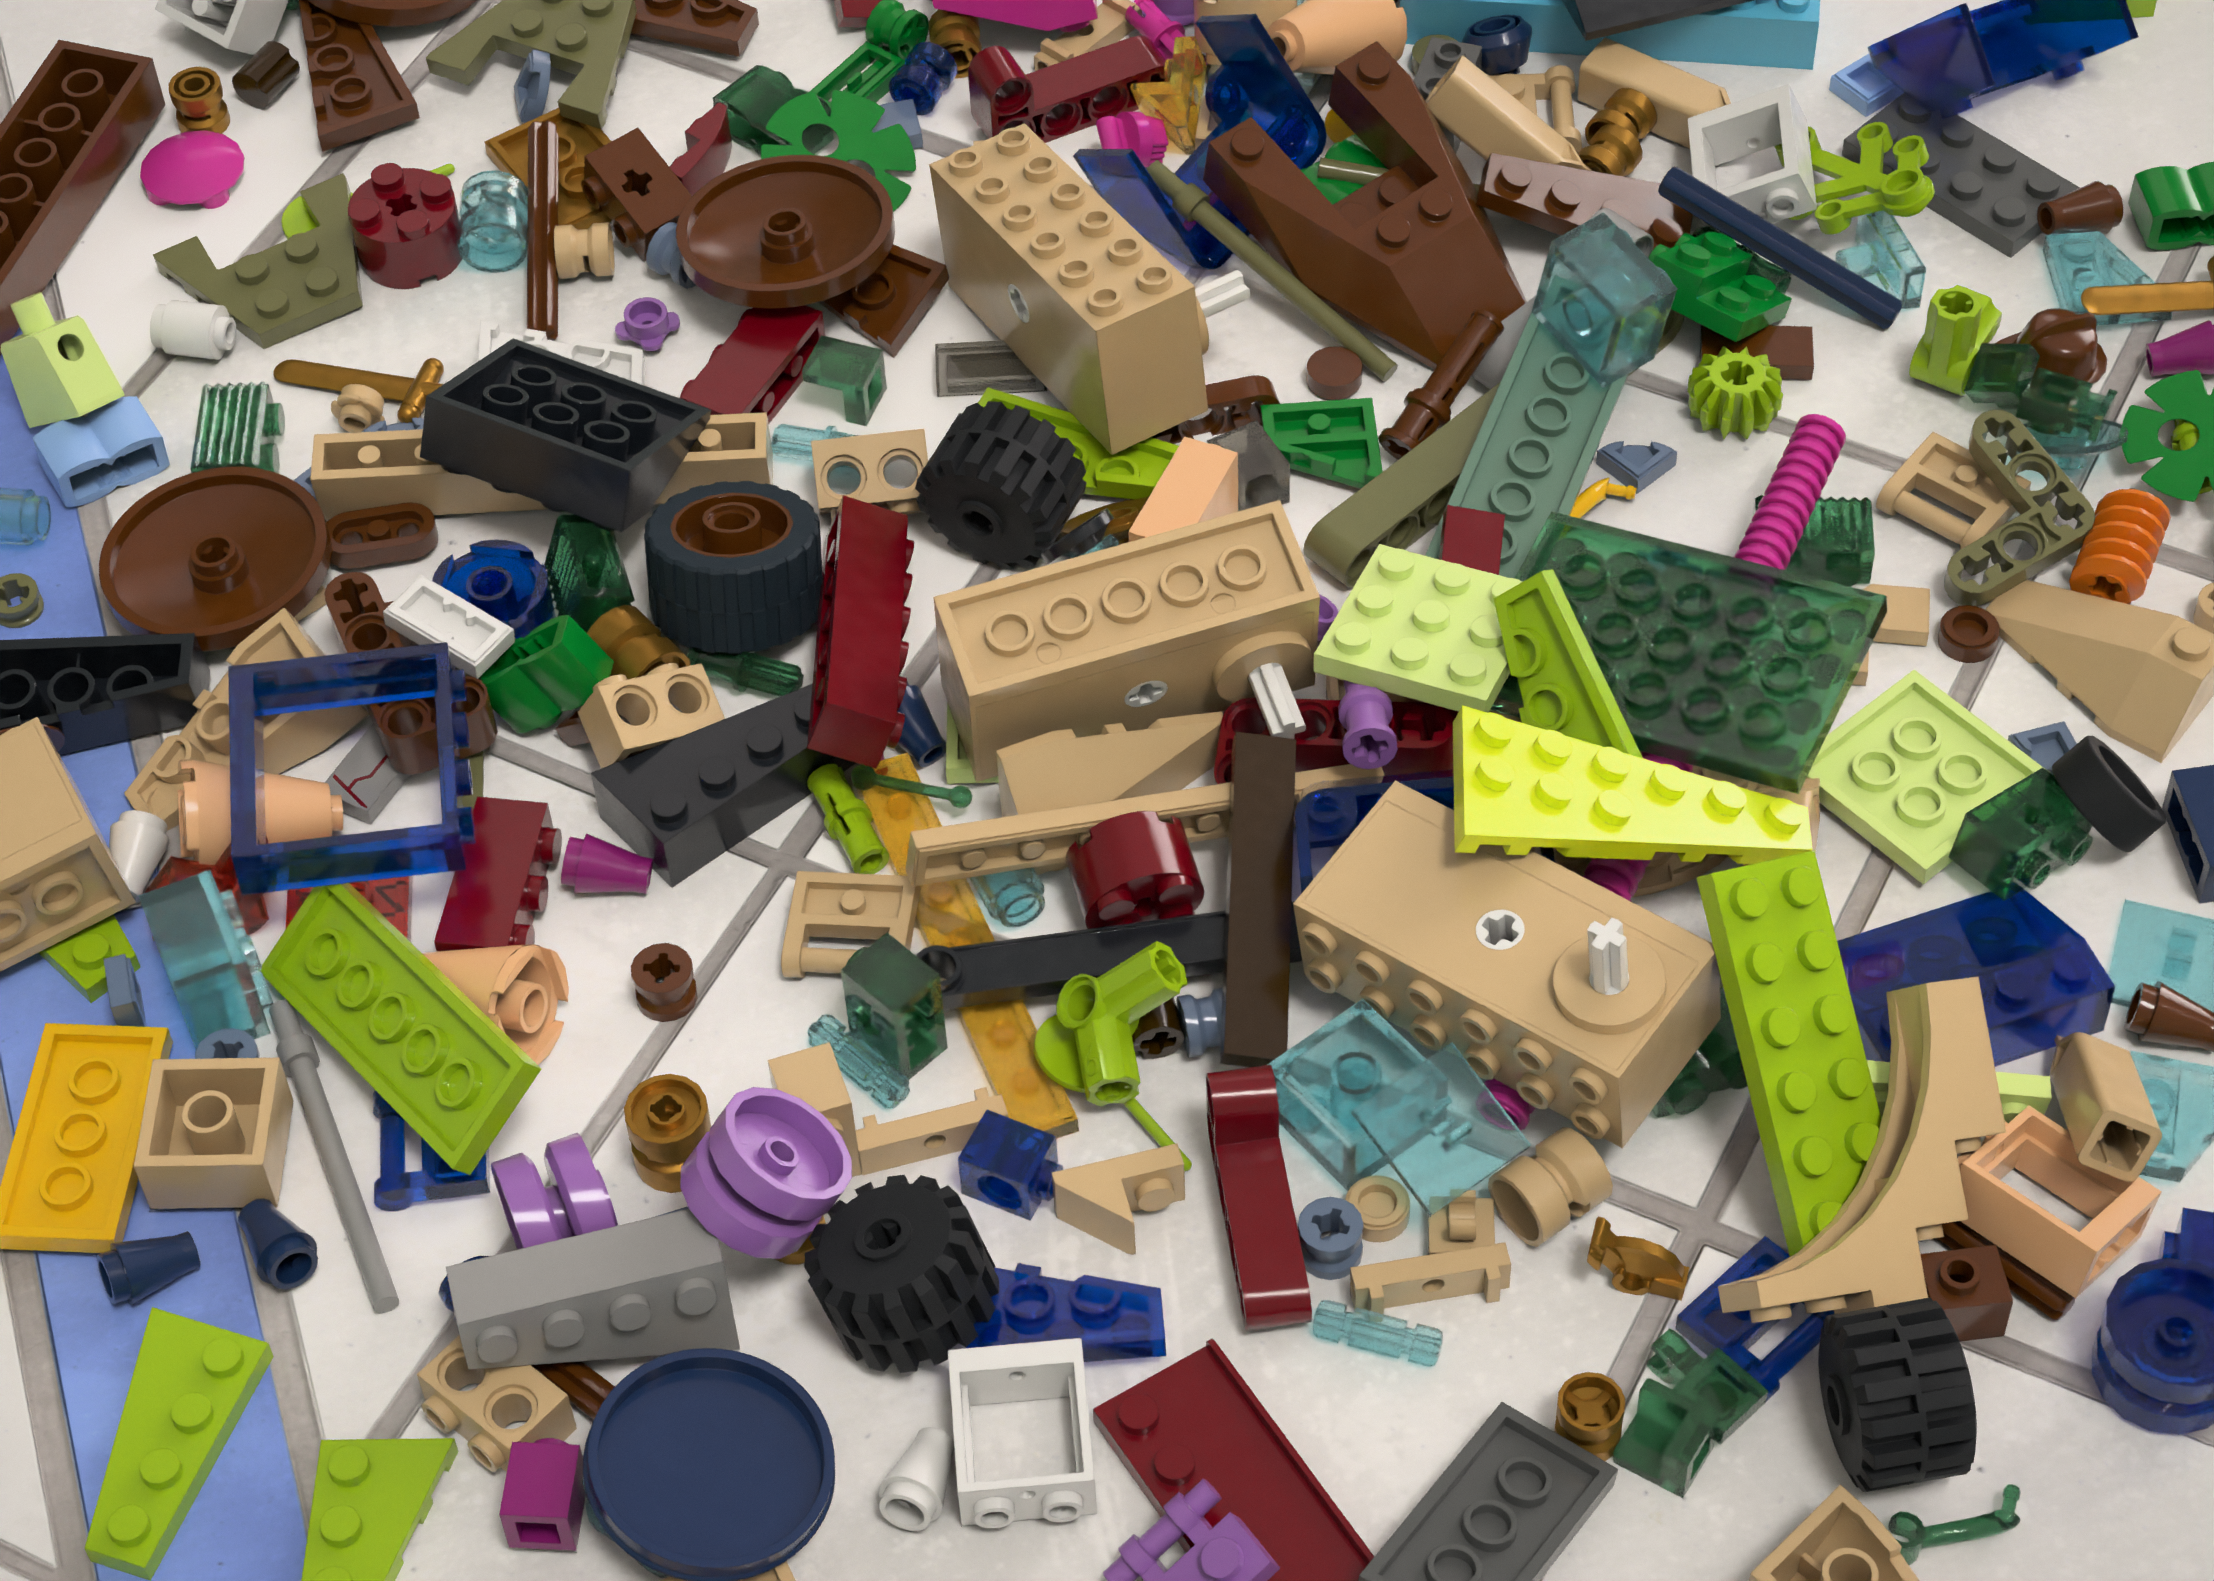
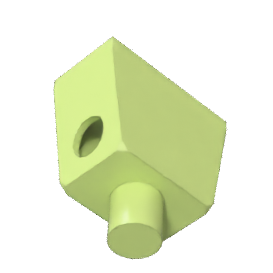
M42 292L10 304L23 334L3 342L0 350L29 428L77 418L125 396L83 318L77 315L54 321Z

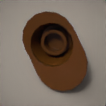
M2061 308L2046 309L2035 314L2022 332L1999 340L1989 346L1982 354L1977 370L1982 387L1993 397L2005 402L2029 405L2047 401L2098 382L2106 372L2107 357L2102 346L2097 343V321L2095 316L2089 312L2078 314Z

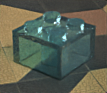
M1603 212L1551 241L1531 312L1604 388L1655 358L1677 288L1672 283L1668 274L1660 267H1656L1635 245L1632 237L1625 230L1620 229Z
M211 870L139 895L138 897L195 1050L204 1038L220 1029L236 1028L244 1030L254 1039L271 1034L263 1010L269 1008L273 1004V1000L262 971H259L262 970V966L250 935L246 934L243 926L234 929V927L240 926L244 922L232 890L229 889L219 893Z
M1364 999L1358 1001L1267 1064L1272 1066L1279 1106V1124L1347 1191L1355 1182L1373 1175L1445 1123L1448 1079Z

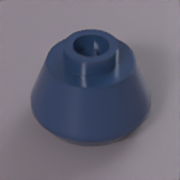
M1517 15L1494 16L1471 25L1467 29L1462 42L1482 46L1481 70L1485 74H1518L1520 72L1519 67L1528 60L1532 27Z

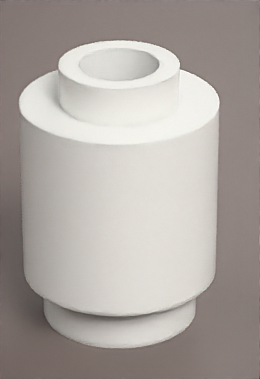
M171 300L167 305L158 304L154 308L150 319V339L154 347L163 348L167 354L219 360L224 356L226 350L232 349L235 343L236 323L234 318L229 317L228 310L223 305Z

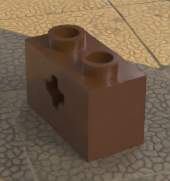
M638 127L587 154L584 158V180H582L581 186L587 200L595 209L602 208L611 219L613 231L620 243L626 248L632 246L642 261L645 262L648 246L654 234L666 223L678 222L682 209L692 195Z

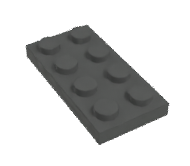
M1912 87L1846 137L1843 143L1842 156L1860 164L1861 148L1857 140V133L1867 124L1873 122L1887 124L1893 140V146L1904 137L1912 135L1921 136L1928 150L1929 160L1920 167V170L1931 179L1935 189L1934 197L1926 207L2010 258L2042 233L2037 221L2039 205L2043 202L2053 201L2080 188ZM1893 146L1884 153L1883 174L1886 175L1897 170L1898 167L1892 151Z
M1501 1402L1362 1571L1358 1581H1540L1613 1488L1618 1469Z

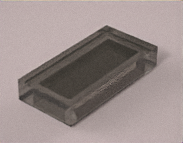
M1005 340L935 344L937 397L982 395L988 387L1005 393L1047 391V387L1024 365Z

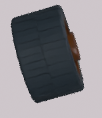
M753 481L715 482L710 485L693 487L686 492L670 497L666 503L660 504L652 512V516L647 519L644 541L650 611L655 626L659 627L661 632L668 638L675 639L679 644L688 648H696L709 653L742 654L743 652H759L792 641L794 637L801 636L809 630L811 624L818 620L820 589L823 579L820 521L818 514L814 512V508L806 500L800 499L799 495L767 483L760 484Z

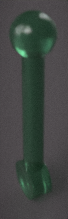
M862 764L856 766L851 772L853 786L859 790H868L873 786H879L948 800L953 807L958 809L966 808L972 802L973 795L970 789L963 785L949 789L875 774L872 767Z

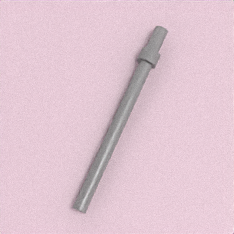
M287 1000L277 1001L269 1008V1013L280 1041L276 1047L277 1055L280 1058L284 1073L293 1078L374 1310L378 1313L392 1311L399 1305V1298L316 1069L320 1059L311 1036L303 1033L295 1008Z

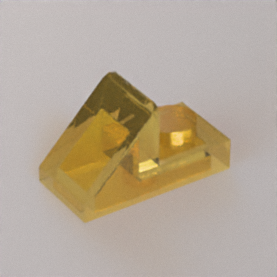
M1196 36L1175 37L1173 58L1166 59L1165 82L1133 83L1130 86L1140 112L1145 116L1162 119L1167 138L1186 155L1197 154L1195 150V135L1204 94L1207 68Z

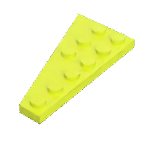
M1463 705L1453 721L1455 852L1475 853L1479 845H1503L1506 855H1528L1532 847H1552L1564 857L1652 860L1656 852H1673L1678 854L1681 862H1702L1706 854L1728 855L1737 864H1755L1812 851L1808 807L1796 804L1788 799L1765 795L1738 787L1731 782L1714 780L1680 770L1670 764H1660L1623 753L1612 747H1602L1565 736L1554 730L1541 729L1507 719L1497 713H1487Z

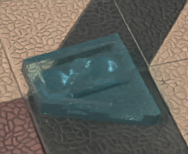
M2100 231L2045 236L2043 254L2061 309L2071 310L2078 314L2088 313L2089 311L2085 309L2081 302V294L2088 287L2155 283ZM2173 311L2093 315L2096 318L2097 325L2171 320Z
M2131 1051V1056L2162 1132V1139L2140 1175L2180 1183L2214 1141V1067Z

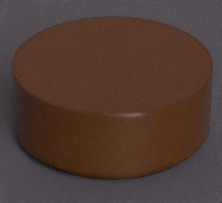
M1326 347L1316 351L1307 362L1308 387L1314 394L1324 399L1340 400L1352 396L1359 390L1362 384L1361 359L1356 353L1343 347Z
M1962 605L1954 607L1947 611L1941 619L1938 644L1948 657L1963 663L1984 661L1996 650L2000 632L1998 621L1990 612L1977 606Z

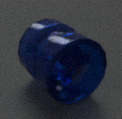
M920 42L907 55L905 65L898 68L891 78L889 93L895 102L913 99L917 115H927L933 111L942 96V92L948 89L958 73L957 64L952 55L938 44Z

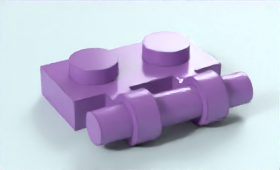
M1203 1478L1185 1496L1178 1492L1163 1506L1166 1514L1140 1538L1133 1534L1118 1548L1121 1556L1103 1572V1575L1108 1581H1135L1139 1576L1144 1581H1267L1280 1567L1238 1516L1229 1512L1214 1527L1209 1524L1204 1515L1222 1497ZM1186 1534L1194 1543V1546L1167 1570L1159 1560V1557Z

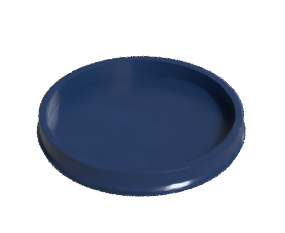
M716 1348L688 1349L655 1358L641 1365L623 1378L608 1394L597 1412L586 1439L583 1454V1478L589 1503L603 1529L619 1547L641 1564L664 1575L685 1581H738L765 1573L781 1565L799 1552L815 1535L824 1521L832 1501L836 1478L835 1455L832 1436L820 1408L803 1386L790 1375L771 1363L749 1354Z

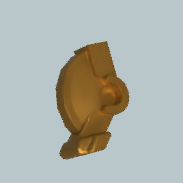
M1600 1216L1596 1218L1587 1263L1597 1271L1600 1270L1603 1263L1613 1273L1612 1284L1620 1292L1633 1295L1652 1293L1682 1301L1690 1267L1683 1266L1675 1254L1659 1244L1642 1238L1616 1236L1610 1230L1611 1224L1605 1218Z

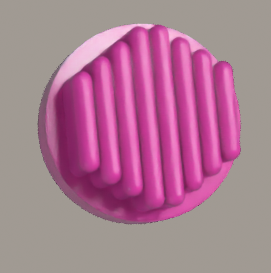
M1121 112L1116 117L1106 116L1096 121L1107 167H1117L1123 172H1139L1149 167L1156 160L1163 163L1162 159L1165 157L1164 152H1166V146H1168L1169 142L1162 119L1145 116L1142 112Z

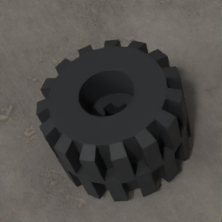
M988 401L985 407L975 403L967 406L962 414H958L922 470L916 482L915 489L920 493L916 500L920 511L930 515L927 523L934 532L943 534L949 539L947 544L958 552L962 549L971 554L973 560L986 565L989 561L995 562L1001 569L1014 570L1017 564L1028 568L1036 565L1039 558L1043 559L1040 554L1055 542L1084 494L1087 484L1082 479L1086 473L1084 463L1073 456L1076 448L1068 438H1060L1054 432L1056 427L1046 419H1043L1041 422L1030 416V410L1015 405L1013 410L1007 409L1002 402Z
M905 1174L887 1177L886 1184L874 1188L872 1183L869 1182L855 1189L858 1196L848 1203L841 1200L837 1201L827 1212L831 1218L829 1223L818 1224L814 1228L809 1238L814 1249L805 1253L804 1267L810 1276L808 1282L846 1351L856 1361L864 1358L869 1368L882 1372L892 1363H895L900 1373L917 1371L919 1362L931 1359L934 1366L948 1360L947 1351L958 1343L966 1348L979 1336L974 1328L976 1323L990 1321L996 1308L991 1297L999 1294V1278L994 1270L996 1266L966 1206L963 1205L959 1195L950 1186L947 1185L940 1189L936 1179L922 1175L912 1184H909Z
M1930 1297L1826 1316L1823 1321V1328H1821L1818 1352L1820 1388L1825 1415L1835 1449L1854 1485L1857 1488L1859 1487L1862 1492H1870L1967 1474L1971 1470V1463H1974L1976 1450L1977 1419L1975 1398L1962 1346L1940 1304L1937 1301H1933Z

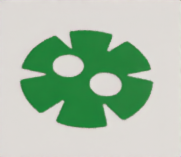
M834 90L832 92L831 116L827 115L815 92L802 94L789 100L773 114L766 125V130L792 145L763 144L761 146V159L785 155H815L809 152L803 145L802 134L810 125H826L835 131L839 144L832 154L825 157L846 162L860 160L870 165L874 170L876 179L888 192L893 212L905 201L912 188L909 184L888 174L885 170H916L913 146L902 125L895 124L873 133L872 130L885 112V109L865 97L845 91Z
M2198 370L2169 376L2154 383L2145 390V394L2165 412L2131 405L2122 423L2121 445L2124 456L2129 464L2163 457L2162 460L2142 475L2141 480L2163 494L2180 500L2194 502L2197 499L2205 477H2209L2214 492V388L2211 395H2208L2201 373ZM2176 419L2189 421L2198 428L2199 440L2193 447L2187 450L2175 451L2168 449L2158 439V432L2161 426L2168 421Z

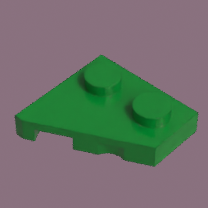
M1372 398L1261 405V427L1266 462L1360 489L1383 472Z

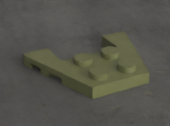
M502 0L430 52L426 57L429 72L469 86L496 50L527 59L532 49L550 53L551 67L577 75L557 101L561 116L602 129L608 116L606 110L608 98L613 96L617 84L615 74L619 59H624L637 13L635 1Z
M344 173L300 191L304 207L317 228L305 233L295 234L282 243L256 254L246 255L237 262L221 269H216L199 238L195 236L152 254L160 274L168 280L173 277L184 286L185 292L197 301L204 300L208 304L225 306L229 317L235 320L236 329L263 349L362 307L358 256L348 217V204L351 192Z

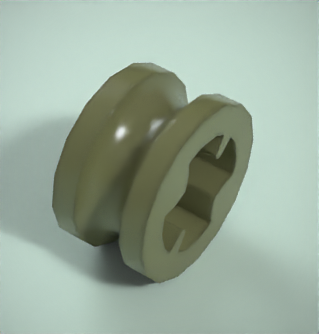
M13 573L0 577V625L7 628H22L35 622L43 613L45 605L35 580L22 573ZM23 596L20 597L21 604L9 607L12 605L10 599Z

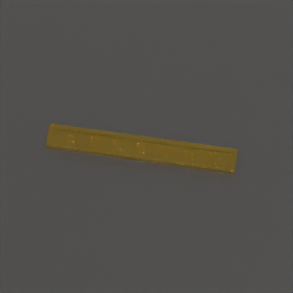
M908 752L880 761L877 769L863 766L852 770L853 784L860 799L868 805L872 813L871 824L883 847L889 853V864L894 875L907 876L905 867L911 831L942 827ZM966 878L920 885L921 890L915 921L927 947L940 945L949 948L995 941ZM1023 999L955 1008L994 1096L1000 1094L1003 1096L1009 1117L1010 1132L1019 1151L1078 1132V1118L1064 1087L1049 1078L1040 1068L1035 1058L1034 1040L1037 1029Z

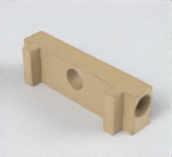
M1102 0V4L1097 7L1098 19L1090 20L1088 26L1077 31L1064 32L1054 41L1046 38L1040 43L1041 51L1034 56L1035 71L1119 42L1135 29L1125 19L1128 7H1133L1139 15H1142V10L1130 0Z
M984 1087L974 1090L975 1101L882 1124L877 1123L875 1114L862 1117L864 1128L856 1130L862 1175L1010 1139L1009 1117L1002 1094L989 1097L987 1088Z
M1503 1242L1351 1267L1350 1294L1355 1313L1368 1311L1370 1321L1376 1322L1384 1320L1385 1308L1484 1292L1486 1303L1500 1301V1289H1506L1510 1286L1511 1261L1506 1243Z

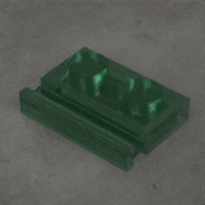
M2038 367L2021 396L2015 416L2027 420L2029 428L2047 435H2059L2061 431L2071 434L2074 427L2090 431L2087 439L2096 442L2111 413L2118 391L2109 389L2106 396L2091 392L2093 383Z

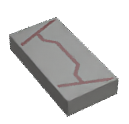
M372 723L325 783L329 784L331 795H341L343 813L372 824L410 775L400 773L390 764Z

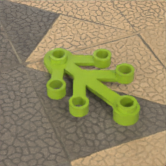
M1883 122L1867 124L1857 133V140L1861 148L1860 164L1822 150L1815 130L1808 126L1813 170L1835 178L1834 180L1814 184L1816 203L1823 202L1815 210V217L1822 233L1827 235L1840 233L1850 226L1852 217L1882 210L1894 216H1914L1923 211L1926 205L1933 199L1935 194L1933 183L1920 170V167L1929 160V153L1921 136L1912 135L1904 137L1893 146V140L1887 124ZM1782 144L1775 146L1780 163L1784 167ZM1893 146L1892 151L1898 167L1897 170L1886 175L1883 174L1884 153ZM1866 191L1872 193L1845 201L1836 199ZM1814 210L1788 219H1803L1812 214Z

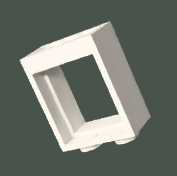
M1789 84L1688 118L1693 177L1717 190L1715 166L1782 144L1785 168L1717 191L1755 214L1760 212L1766 213L1760 217L1772 224L1817 209L1807 119ZM1703 221L1708 232L1724 234Z
M1082 1338L948 1350L957 1490L962 1526L977 1524L984 1528H1001L1011 1524L1013 1521L1045 1518L1053 1522H1068L1079 1518L1081 1515L1096 1514L1095 1477ZM1070 1397L1076 1473L975 1481L970 1406Z

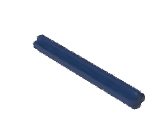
M1672 167L1662 179L1658 189L1660 196L1879 327L1888 329L1899 315L1903 305L1901 300L1682 169Z

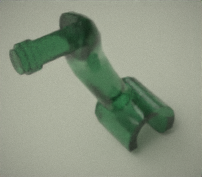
M2008 1484L2003 1490L2002 1495L2004 1498L2001 1510L1925 1527L1916 1515L1900 1511L1891 1517L1888 1529L1893 1534L1909 1540V1542L1897 1541L1902 1546L1900 1553L1908 1565H1911L1917 1560L1922 1549L1991 1537L2017 1527L2020 1523V1517L2015 1513L2021 1491L2018 1486Z

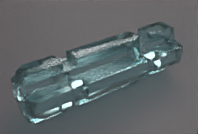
M824 1014L817 1022L810 1025L807 1031L809 1044L814 1047L830 1042L840 1071L864 1091L872 1089L871 1097L884 1108L894 1109L901 1101L908 1097L910 1093L908 1078L894 1066L885 1067L887 1060L855 1033H844L847 1027L833 1015Z
M1322 1300L1319 1303L1313 1319V1334L1317 1338L1339 1343L1341 1337L1348 1339L1347 1346L1397 1359L1400 1358L1401 1353L1409 1355L1408 1362L1427 1367L1435 1366L1439 1359L1443 1345V1332L1439 1328L1417 1323L1415 1329L1407 1327L1408 1320L1356 1307L1354 1313L1347 1312L1348 1305L1331 1300Z

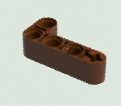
M362 572L343 573L335 577L327 585L324 593L325 601L337 639L388 760L395 770L409 775L424 773L487 749L495 741L498 733L497 724L487 687L481 680L471 676H459L421 689L397 631L385 625L383 611L386 609V606L371 576Z

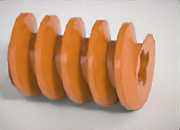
M2119 489L2106 494L2098 502L2093 527L2085 536L2069 579L2071 591L2131 604L2132 601L2137 600L2144 594L2147 580L2153 569V563L2156 561L2159 547L2162 544L2165 531L2171 519L2169 508L2161 499L2148 492L2136 489Z

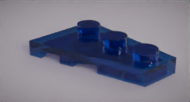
M1017 1263L1015 1271L994 1268L999 1278V1294L992 1296L991 1299L996 1308L989 1322L977 1323L976 1321L973 1324L979 1336L966 1347L975 1348L1082 1338L1084 1362L1166 1356L1161 1288L1083 1275L1075 1281L1042 1276L1041 1267Z

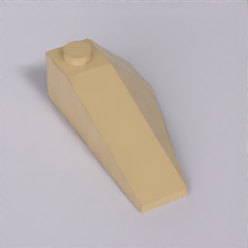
M2026 580L1996 597L1985 609L1998 621L2000 628L1999 636L2028 663H2039L2058 680L2056 689L2068 700L2076 697L2096 715L2094 724L2106 735L2160 763L2163 762L2214 696V634L2179 616Z
M285 608L236 646L226 659L231 667L214 690L209 692L203 689L192 704L198 710L179 735L168 736L125 791L124 794L134 810L158 816L166 822L167 831L179 825L178 790H184L183 781H190V774L178 775L179 760L195 759L279 774L323 752L369 715L344 676Z
M1220 711L1160 718L1152 723L1148 729L1126 731L1122 723L1108 724L1103 726L1101 735L1076 737L1072 729L1056 730L996 750L1002 817L1182 790L1215 766L1223 713ZM1067 863L1039 866L1025 870L1029 878L1048 871L1062 870L1067 867Z

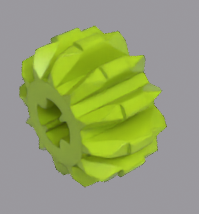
M1723 346L1717 356L1703 354L1701 362L1698 364V367L1693 368L1692 375L1688 379L1687 392L1689 393L1688 406L1690 416L1700 419L1703 431L1715 428L1720 429L1723 439L1730 432H1738L1745 439H1748L1753 429L1767 431L1772 418L1777 417L1778 411L1782 407L1783 393L1781 392L1782 378L1780 376V369L1770 366L1767 354L1756 357L1750 356L1747 346L1740 353H1732Z

